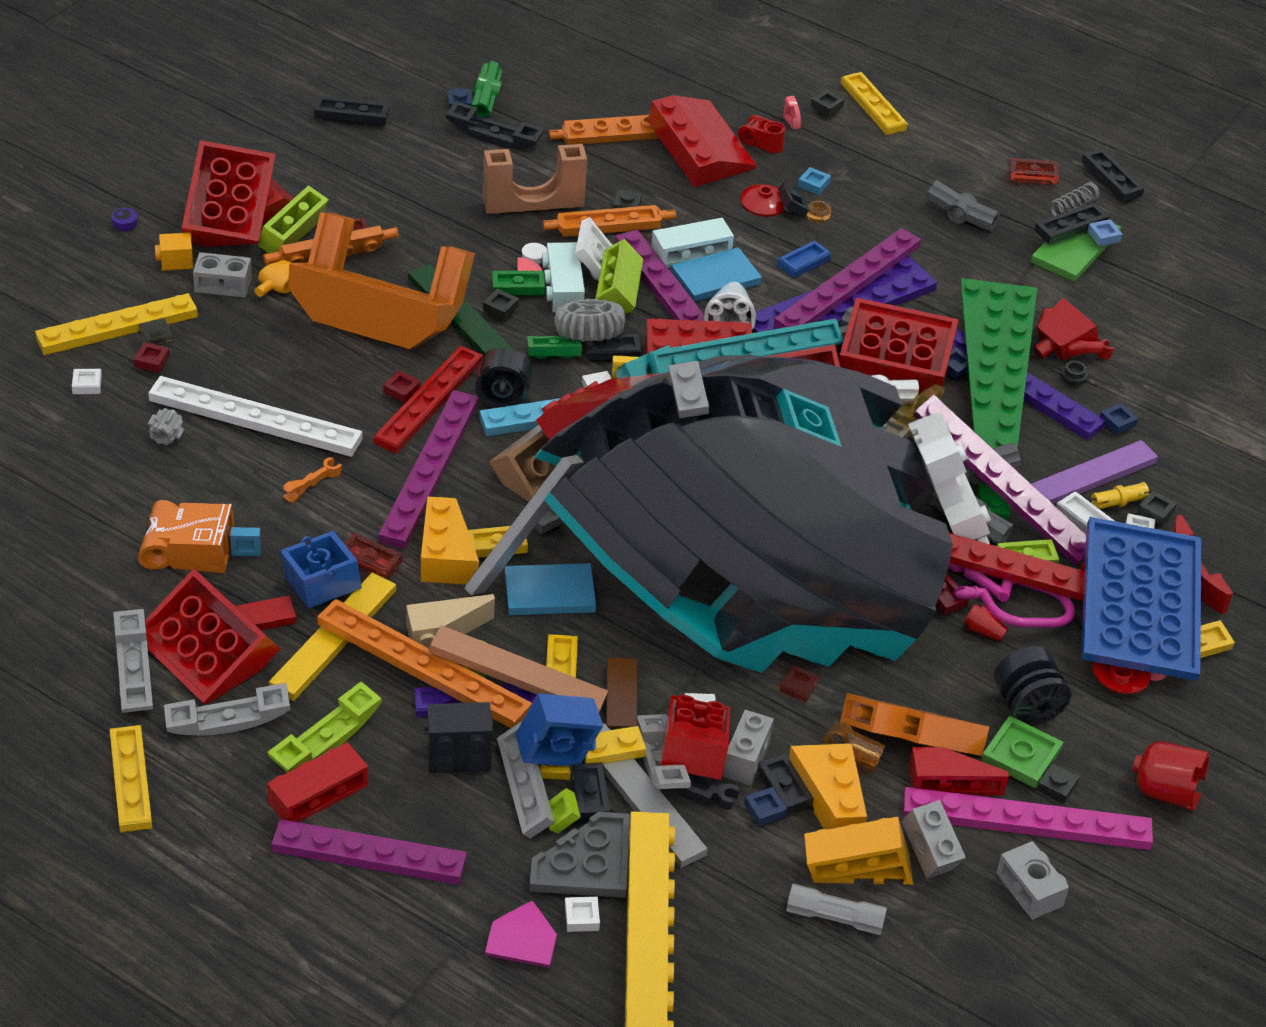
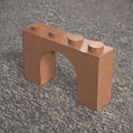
M583 144L558 145L555 174L549 181L536 187H524L512 181L513 163L509 149L484 151L483 202L486 214L584 207L587 156Z

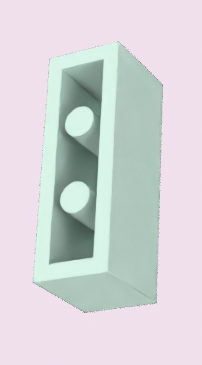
M717 218L654 230L651 247L667 268H669L673 264L732 249L734 235L724 219Z
M577 242L547 243V253H542V268L547 269L544 270L545 285H549L546 286V300L551 302L552 312H556L557 307L563 303L577 301L578 299L584 300L585 291L581 263L575 253Z

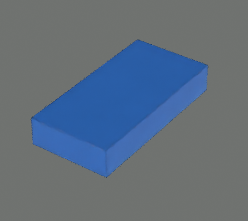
M814 240L778 258L777 266L792 278H796L831 260V252Z

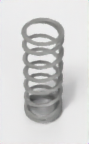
M1088 182L1078 187V189L1053 200L1050 204V210L1054 216L1057 215L1054 210L1056 202L1060 212L1064 213V207L1060 203L1062 201L1066 209L1071 211L1066 203V198L1070 199L1074 207L1073 209L1079 208L1081 205L1085 206L1087 203H1091L1099 198V189L1094 183ZM1087 186H1091L1095 189V198H1093V195L1091 191L1087 188ZM1078 192L1082 194L1085 200L1084 204L1081 203L1080 198L1077 196ZM1072 195L1076 196V200L1079 203L1078 207L1075 206Z

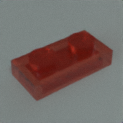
M1010 158L1009 161L1010 180L1058 184L1060 175L1057 161Z
M355 532L344 542L345 546L357 559L358 567L384 579H388L402 563L401 553Z

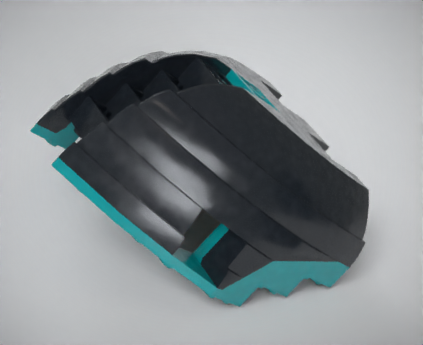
M755 355L716 356L698 362L709 405V414L679 418L670 374L666 372L645 379L611 397L571 425L556 433L535 455V458L556 466L563 457L577 455L584 461L579 470L570 478L565 477L548 493L544 501L612 574L665 621L722 661H728L746 669L762 673L784 651L790 655L829 667L850 645L854 648L874 653L879 657L896 661L921 635L937 611L935 605L945 581L953 543L946 523L915 512L910 508V504L931 482L917 444L882 429L902 406V402L896 386L875 377L818 361ZM699 558L731 582L711 606L678 595L680 586L696 567Z

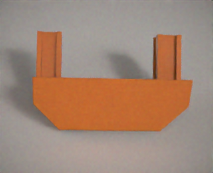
M320 212L309 262L289 263V290L312 321L407 349H415L447 329L463 304L475 253L452 246H441L430 294H426L343 270L355 219L331 212Z

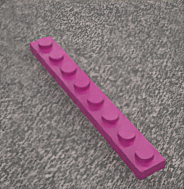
M905 787L903 819L912 809L940 800L951 825L1150 850L1153 843L1152 818Z

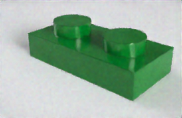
M492 271L493 292L499 289L510 295H545L544 271Z
M527 336L529 357L545 359L549 356H560L561 358L570 359L575 356H581L582 345L580 340L573 341L571 338L566 339L563 336Z

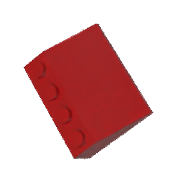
M671 95L652 101L648 123L694 187L756 169V163L710 100Z
M200 140L182 224V233H191V244L204 247L259 244L276 154Z
M856 298L840 352V367L869 376L882 375L887 377L888 380H917L919 393L941 397L959 319Z
M661 373L609 379L600 384L594 381L586 388L581 387L571 395L567 394L558 401L553 400L542 408L544 413L536 421L550 440L556 433L619 392Z
M194 568L145 619L148 650L205 705L260 672L281 650L279 646Z

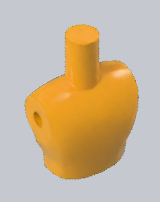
M280 260L265 266L258 275V280L262 284L255 288L257 296L262 297L271 290L279 293H289V263L291 262Z

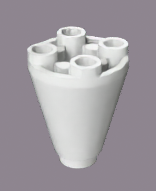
M730 282L723 286L705 308L704 321L752 323V329L755 326L756 312L745 288L738 282Z

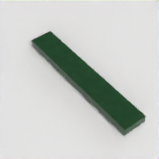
M431 264L408 272V279L420 292L430 294L436 269ZM464 299L463 304L450 323L478 353L484 357L486 352L492 348L512 349Z

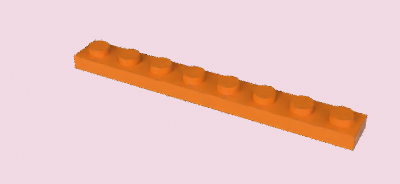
M337 599L317 616L318 625L463 703L490 702L491 718L510 728L523 721L532 705L531 702L451 660L430 653L429 648Z

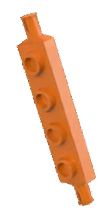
M649 115L564 121L562 129L548 130L549 140L563 139L567 145L659 139L648 123Z
M656 205L558 213L557 219L543 220L542 225L544 231L558 229L563 237L579 235L581 221L589 217L602 233L660 228L662 220H675L676 211L675 209L660 210Z
M380 226L352 231L346 257L355 253L372 252L381 248L384 240L398 238L397 228L382 230ZM314 239L282 245L278 252L263 254L265 265L280 260H286L291 263H308Z

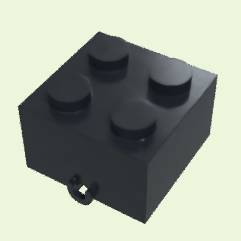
M490 702L428 704V721H424V731L427 734L429 773L491 771L493 719L491 718Z

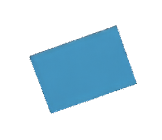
M739 247L671 265V273L694 302L714 297L723 286L730 282H738L744 288L759 285L762 281L761 275Z
M591 563L505 566L508 615L596 612Z

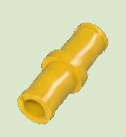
M1145 482L1126 487L1118 485L1112 490L1093 493L1091 498L1096 500H1093L1092 504L1099 510L1116 505L1124 507L1127 503L1145 500L1149 494H1144V492H1149V489Z

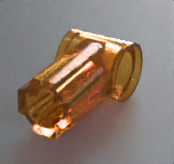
M835 722L832 724L822 739V745L838 744L832 739V735H839L843 738L844 744H852L855 762L875 771L886 745L853 731L852 727L845 722Z

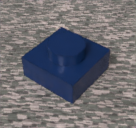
M462 88L448 89L449 109L455 101L471 106L473 101L472 90Z
M954 347L951 351L946 373L956 380L967 373L968 364L966 354L957 347Z
M1122 403L1103 410L1100 414V417L1106 421L1105 425L1116 435L1136 427L1139 419Z
M773 787L745 796L744 805L758 827L786 817L787 808Z

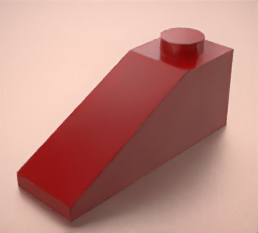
M924 746L912 748L909 762L912 788L974 796H1004L1009 778L1008 771L944 747Z

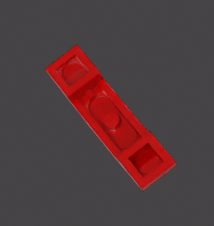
M1176 516L1172 532L1194 536L1193 531L1183 516ZM1201 563V600L1221 614L1227 613L1233 595L1231 589L1220 573L1209 575Z

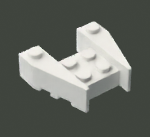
M940 412L909 423V428L918 446L926 471L953 534L973 540L990 534L986 522L991 521L985 505L979 507L965 476L966 469L963 461L967 460L966 453L961 443L955 444Z

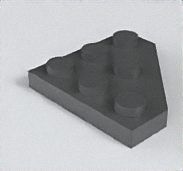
M597 812L580 829L574 828L558 839L556 845L547 852L543 853L541 851L535 855L531 862L529 892L626 898L630 814Z

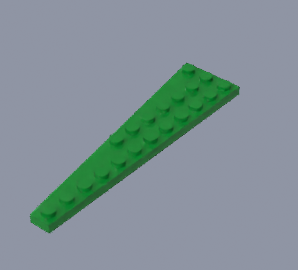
M961 278L960 293L963 308V326L965 329L964 339L966 344V361L968 364L967 373L973 431L991 448L1012 442L1018 448L1037 288ZM986 483L978 484V499L988 506L989 511L1008 521L1010 505Z

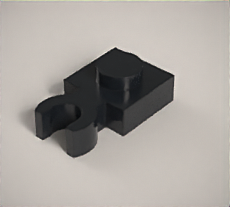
M784 181L778 188L783 208L791 215L796 213L804 218L810 211L805 199L798 195L799 190L797 187L790 188L788 183Z
M694 774L688 775L691 786L689 788H681V796L707 806L714 800L723 809H732L734 799L726 796L738 798L740 791L738 786L734 784L723 785L719 779Z

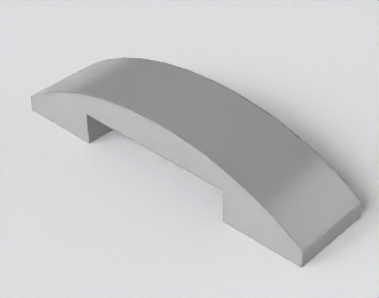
M144 609L113 612L122 713L152 710L153 702Z
M282 683L256 688L257 696L200 707H196L195 699L164 705L167 732L197 736L237 732L264 724L291 710L287 685Z
M667 714L637 716V726L646 747V756L643 759L653 785L657 789L689 788L691 781L685 765L660 766Z

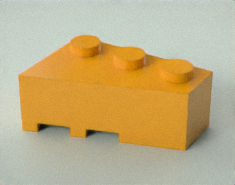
M428 497L421 552V582L467 584L479 569V559L457 499Z
M852 744L791 746L789 759L814 798V814L822 827L827 830L850 824L866 823L867 814Z
M898 817L882 818L877 821L850 824L827 830L821 829L804 834L807 865L814 883L854 884V878L873 879L874 884H884V879H903V884L913 885L910 854Z

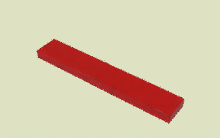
M459 346L375 434L373 444L397 454L447 401L452 391H456L476 370L483 355Z

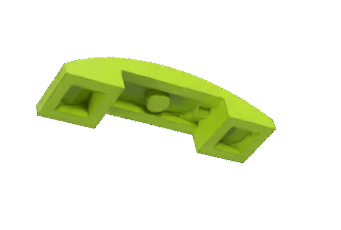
M359 682L338 698L339 707L298 738H295L292 734L268 751V756L288 773L298 768L304 762L311 761L325 754L328 750L337 748L345 743L372 716L382 703V699L363 682Z

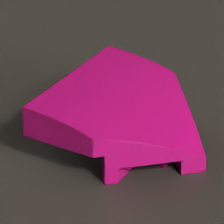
M531 901L492 922L485 954L490 957L550 968L557 934L534 902Z

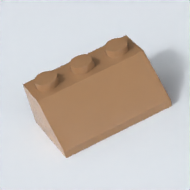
M539 425L489 461L502 484L527 501L532 499L556 467V465L535 458L538 451L549 441Z

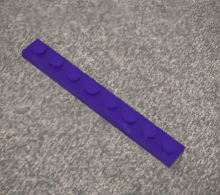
M956 329L952 349L957 347L966 354L965 333ZM1027 372L1024 392L1025 402L1087 441L1104 429L1106 422L1104 419Z

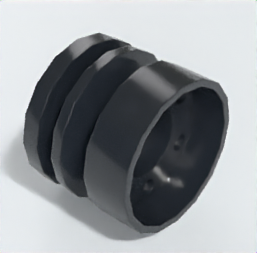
M1030 646L1021 648L1005 657L995 669L993 678L1003 698L1006 699L1013 717L1030 726L1043 724L1054 719L1070 703L1072 697L1071 690L1067 682H1065L1063 675L1059 672L1050 652L1043 647Z

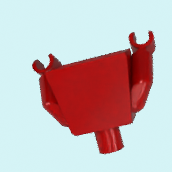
M1064 298L1054 308H1047L1041 312L1037 324L1038 336L1041 342L1033 347L1034 352L1039 358L1044 359L1051 352L1061 360H1067L1070 357L1084 354H1097L1105 360L1111 358L1115 348L1108 347L1109 341L1107 339L1099 342L1097 325Z

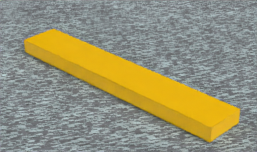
M371 573L361 584L362 588L355 590L344 604L372 618L396 592V584ZM320 627L269 681V686L286 683L288 697L290 700L295 701L349 641Z
M548 634L546 666L576 678L578 636ZM540 764L542 779L570 780L571 766Z

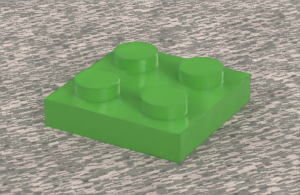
M1009 716L984 751L981 762L1008 771L1009 776L1036 789L1040 779L1062 750L1064 742Z

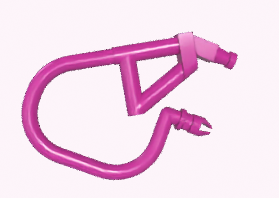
M949 563L948 569H952L953 572H964L963 576L982 587L959 586L954 589V595L959 599L971 598L972 600H977L981 598L984 606L993 616L1006 624L1022 628H1058L1066 626L1075 617V607L1069 597ZM985 575L1002 580L1001 586L993 582ZM1013 584L1022 585L1056 598L1063 605L1065 614L1056 618H1023L1013 616L1001 610L994 603L989 593L997 597L999 601L1006 602L1009 599Z

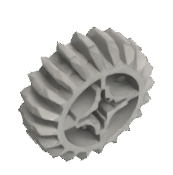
M578 299L577 301L563 303L557 307L554 323L558 335L566 339L571 338L573 341L581 340L582 342L602 341L603 339L617 337L623 332L625 314L621 305L614 301L608 302L606 299Z

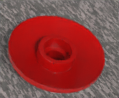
M757 184L747 187L741 193V205L754 215L771 217L785 212L778 187Z
M1098 662L1092 663V670L1096 679L1104 687L1117 693L1135 694L1141 692L1148 686L1151 679V672Z

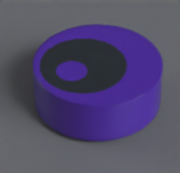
M120 208L112 213V225L118 230L128 231L135 228L138 224L137 213L133 209Z

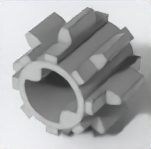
M167 408L159 410L157 415L153 414L148 422V425L151 427L149 430L151 439L157 441L156 443L173 444L174 440L179 439L184 431L181 427L183 423L181 415H178L175 410H167Z

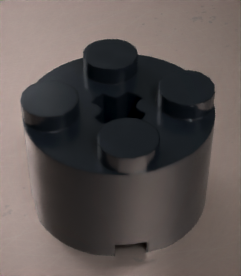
M492 348L486 352V355L480 361L475 384L476 394L485 401L486 406L491 409L523 404L527 400L532 378V367L528 361V356L523 352L506 348Z

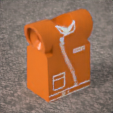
M167 500L156 501L153 504L149 517V529L143 538L138 554L139 563L151 570L163 569L170 565L173 569L193 570L194 568L196 571L225 574L231 552V527H235L232 504L180 503L177 506Z

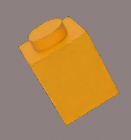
M191 233L159 234L160 245H155L156 261L161 260L162 271L193 269Z

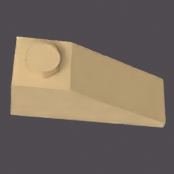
M494 594L406 605V626L409 638L430 648V644L441 625L463 634L476 629L494 619Z

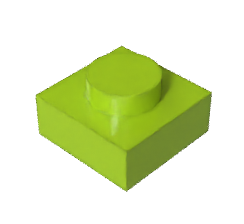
M567 788L549 801L554 823L549 826V830L558 834L581 817L575 793Z

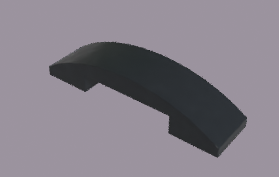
M457 101L454 102L446 114V119L465 133L487 143L503 147L524 148L535 146L544 133V128L521 122L519 127L516 128L477 116L476 107Z

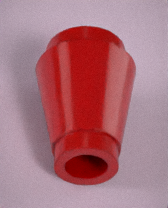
M975 604L964 621V624L969 626L968 630L1001 642L1009 629L1003 622L994 617L984 605L980 607Z

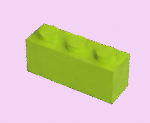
M308 185L263 226L258 246L267 253L278 252L282 245L298 242L318 224L320 212H325L329 199Z
M625 239L604 250L596 299H606L608 302L614 301L621 305L624 309V314H628L636 306L643 258Z

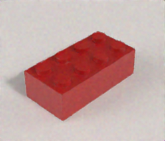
M647 319L645 355L667 345L673 348L752 334V323Z

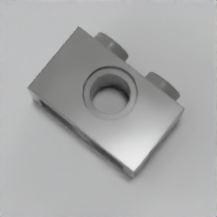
M940 800L912 809L902 820V825L926 879L954 870L966 858Z
M1033 841L1001 854L996 874L1032 920L1064 906L1069 889L1067 881L1063 875L1058 874L1050 864L1047 855L1040 851Z

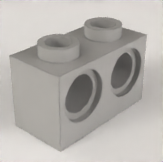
M199 252L193 271L194 292L246 298L252 279L251 258Z
M744 710L728 747L723 777L752 786L758 772V762L763 760L770 744L774 718Z

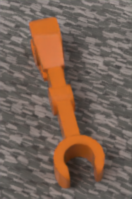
M332 457L325 459L321 469L314 473H309L302 480L287 482L283 486V489L287 492V494L283 495V498L290 503L295 502L308 487L315 486L318 481L325 477H338L342 472V464L333 467L334 459Z

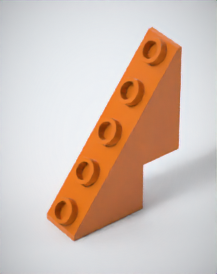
M849 693L846 694L840 720L841 723L870 732L982 756L984 753L989 726Z

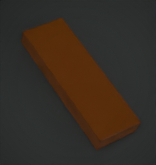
M607 658L608 693L606 726L610 730L637 726V659Z

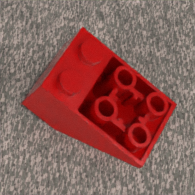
M671 695L660 766L685 765L689 774L721 780L729 747L730 707L718 701L704 702L695 700L688 695Z

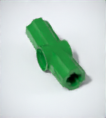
M497 62L483 63L472 93L474 97L471 106L476 107L477 116L483 118L490 116L501 87L500 77L502 70Z

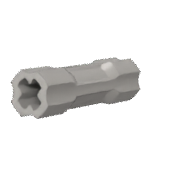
M793 883L786 911L807 917L817 916L849 924L858 930L881 935L887 907L865 901L855 902L823 894L817 889Z

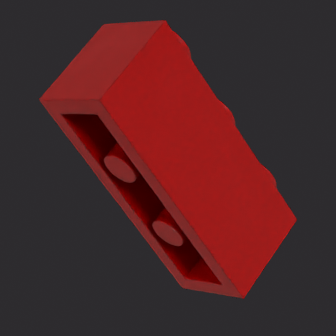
M346 742L337 748L328 750L325 754L311 761L304 762L298 768L284 775L277 776L267 783L268 803L281 819L301 822L367 787L368 765L350 744Z

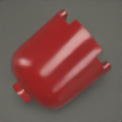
M1157 741L1151 743L1145 749L1143 756L1137 754L1134 761L1133 772L1138 773L1137 784L1143 794L1151 798L1195 811L1201 797V793L1196 792L1199 779L1206 780L1210 760L1209 752L1168 742Z

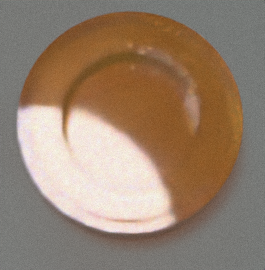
M816 200L807 205L810 211L806 216L811 221L822 223L830 219L832 208L827 202Z

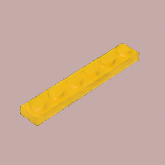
M188 293L35 331L43 355L196 318L198 314L197 308Z

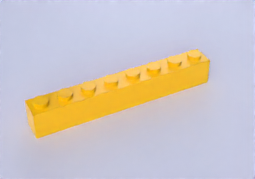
M631 812L625 1027H674V1022L667 1020V1012H673L674 992L668 991V983H673L674 963H668V954L673 955L674 935L668 934V926H674V907H668V899H674L675 880L669 879V872H674L675 853H669V845L674 846L675 826H669V813Z

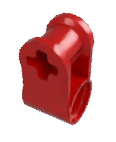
M752 115L748 119V124L742 125L738 130L739 139L746 145L760 148L768 153H779L784 149L785 126L780 122L763 118L760 115Z

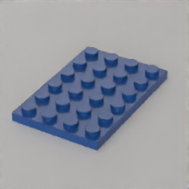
M1089 517L1086 530L1081 659L1197 681L1200 676L1201 537Z

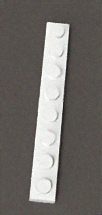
M163 376L158 378L149 391V401L351 457L362 441V431Z

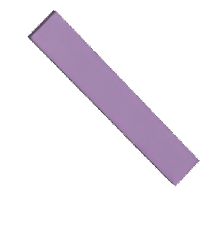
M1140 440L1034 482L1031 485L1054 505L1075 491L1081 494L1156 464L1158 456Z

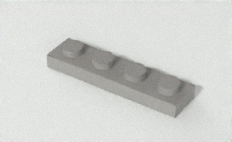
M519 722L498 737L497 741L522 833L531 839L553 824L554 819L539 765L523 763L515 736L521 724Z

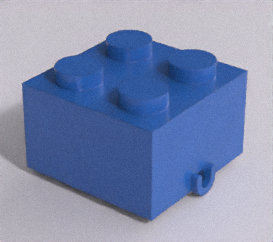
M334 531L312 539L306 536L301 540V543L280 550L285 579L307 608L321 605L324 602L362 588L358 561Z
M538 693L515 733L523 763L560 766L581 764L588 751L595 750V739L603 728V724L594 698Z

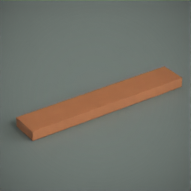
M442 625L430 644V653L535 694L594 698L598 712H600L608 690Z

